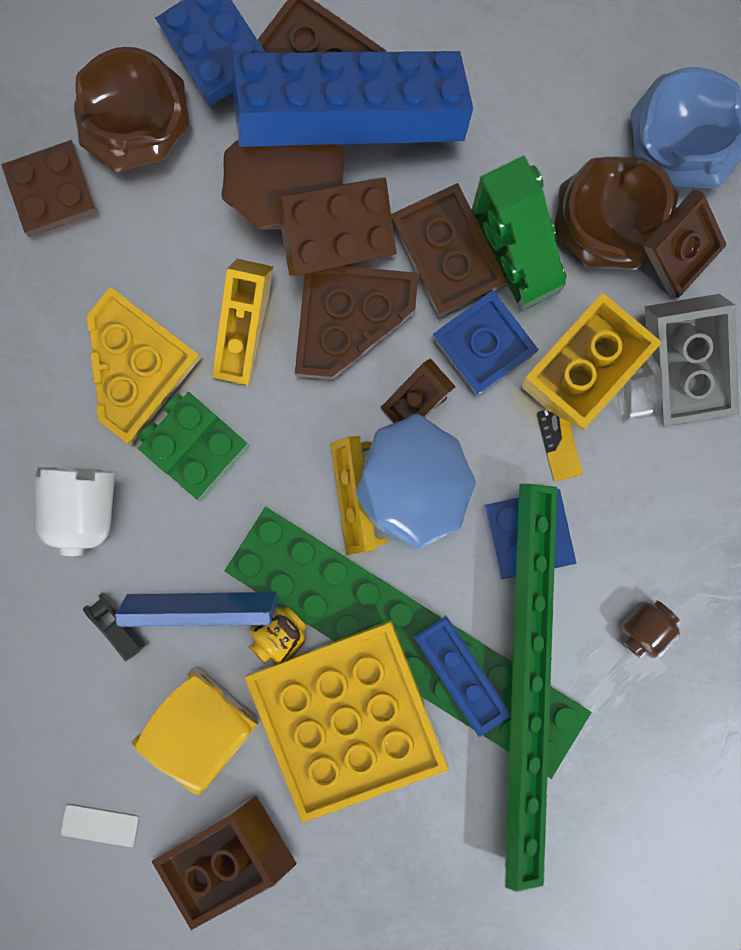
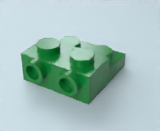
M188 391L184 397L181 394H177L168 402L164 409L168 415L159 425L152 422L142 431L139 440L143 443L137 449L196 500L200 501L249 444Z

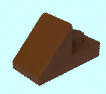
M430 358L423 362L380 408L394 423L404 420L413 414H420L426 418L447 400V396L456 386Z

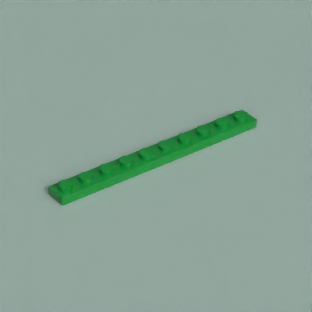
M519 484L505 860V888L516 892L544 886L557 487L538 484Z

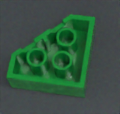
M525 155L482 175L471 209L508 282L506 286L520 312L559 294L566 285L565 279L567 278L554 236L555 227L549 216L542 189L544 186L542 176L535 165H529Z

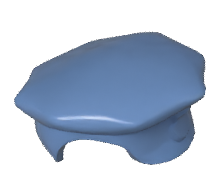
M688 67L663 74L653 82L631 111L635 158H645L660 166L667 173L675 187L719 188L741 162L740 86L737 82L719 72L700 67Z
M413 414L404 420L382 427L376 431L365 459L363 475L357 487L356 497L368 518L377 528L410 546L420 548L460 529L476 481L459 440L440 429L424 416Z

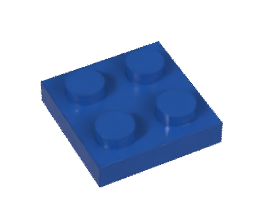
M494 290L432 334L434 341L476 397L539 350Z
M557 489L555 568L577 564L560 489ZM519 498L484 505L501 580L516 577Z

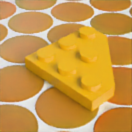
M110 286L86 315L92 346L93 381L96 384L98 406H96L98 422L131 446L201 357Z

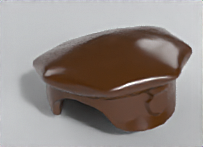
M137 47L110 49L93 58L76 75L74 114L79 144L116 172H123L128 169L165 160L174 145L189 128L190 122L183 79L160 58L147 50Z
M236 140L224 152L222 199L227 205L238 211L255 228L261 230L281 229L276 197L342 185L345 160L344 151L338 144L239 147L238 140Z
M615 156L592 158L559 187L554 220L555 235L587 268L637 269L649 259L643 244L665 220L669 219L670 214L676 209L679 192L672 184L667 173L660 166L645 158Z

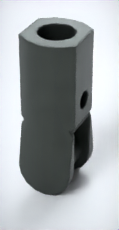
M102 592L98 595L99 600L91 607L86 605L83 611L103 633L124 661L127 662L145 648L146 644L132 627L117 626L115 613L118 608ZM110 612L115 620L107 626L101 617Z

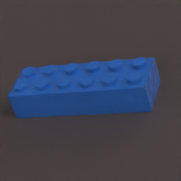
M460 51L233 53L232 90L239 147L465 141L474 108Z

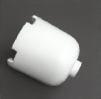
M36 467L34 524L39 539L48 546L59 548V555L83 556V549L93 548L103 543L110 531L115 472L86 468H74V471L57 470V467Z

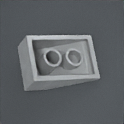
M714 294L644 306L646 329L662 342L650 356L662 425L665 427L739 414L735 304L721 294Z

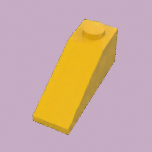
M236 259L227 268L212 378L243 385L250 384L268 305L274 266Z

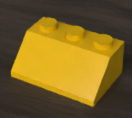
M602 292L525 377L521 388L549 412L584 430L662 342Z

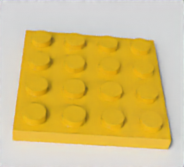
M392 620L296 655L282 663H275L256 670L244 677L301 823L449 770L448 762Z

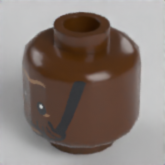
M657 600L654 604L643 601L621 624L622 631L627 636L623 644L638 658H641L644 654L654 659L659 658L679 638L680 630L677 624L680 620L660 601Z

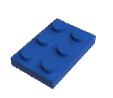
M182 0L155 18L210 106L233 92V53H266L232 0Z

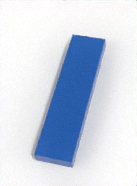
M277 593L127 594L116 611L115 618L117 626L270 625L275 608L278 605Z

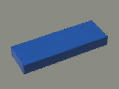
M446 615L413 636L478 737H481L511 717V713Z

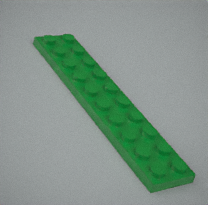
M265 506L224 572L256 592H276L279 607L284 608L287 606L303 622L333 641L392 620L421 696L473 729L413 637L442 617ZM454 626L511 713L512 662ZM553 687L550 688L548 777L550 779L553 778L592 713ZM511 717L482 735L509 753Z

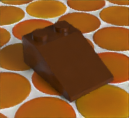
M257 795L228 811L151 861L190 930L273 887L297 865Z

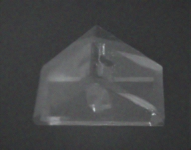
M653 355L643 363L616 394L623 423L661 414L662 370Z

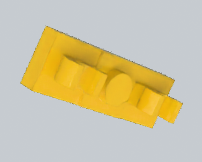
M348 436L330 443L346 555L377 551L376 546H381L388 542L387 538L375 537V525L368 518L356 497L357 487L363 475L362 471L365 463L363 451L370 449L372 444L369 441L361 443L360 436Z

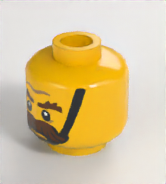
M287 606L283 609L276 607L270 625H251L249 628V635L253 640L249 648L264 664L269 659L274 663H282L291 658L304 645L306 637L303 632L307 627Z

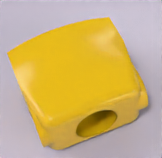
M194 667L187 674L190 679L180 685L164 700L152 715L142 733L138 734L131 743L135 750L156 768L173 777L190 792L201 795L259 723L248 710L234 700L224 687L206 672Z

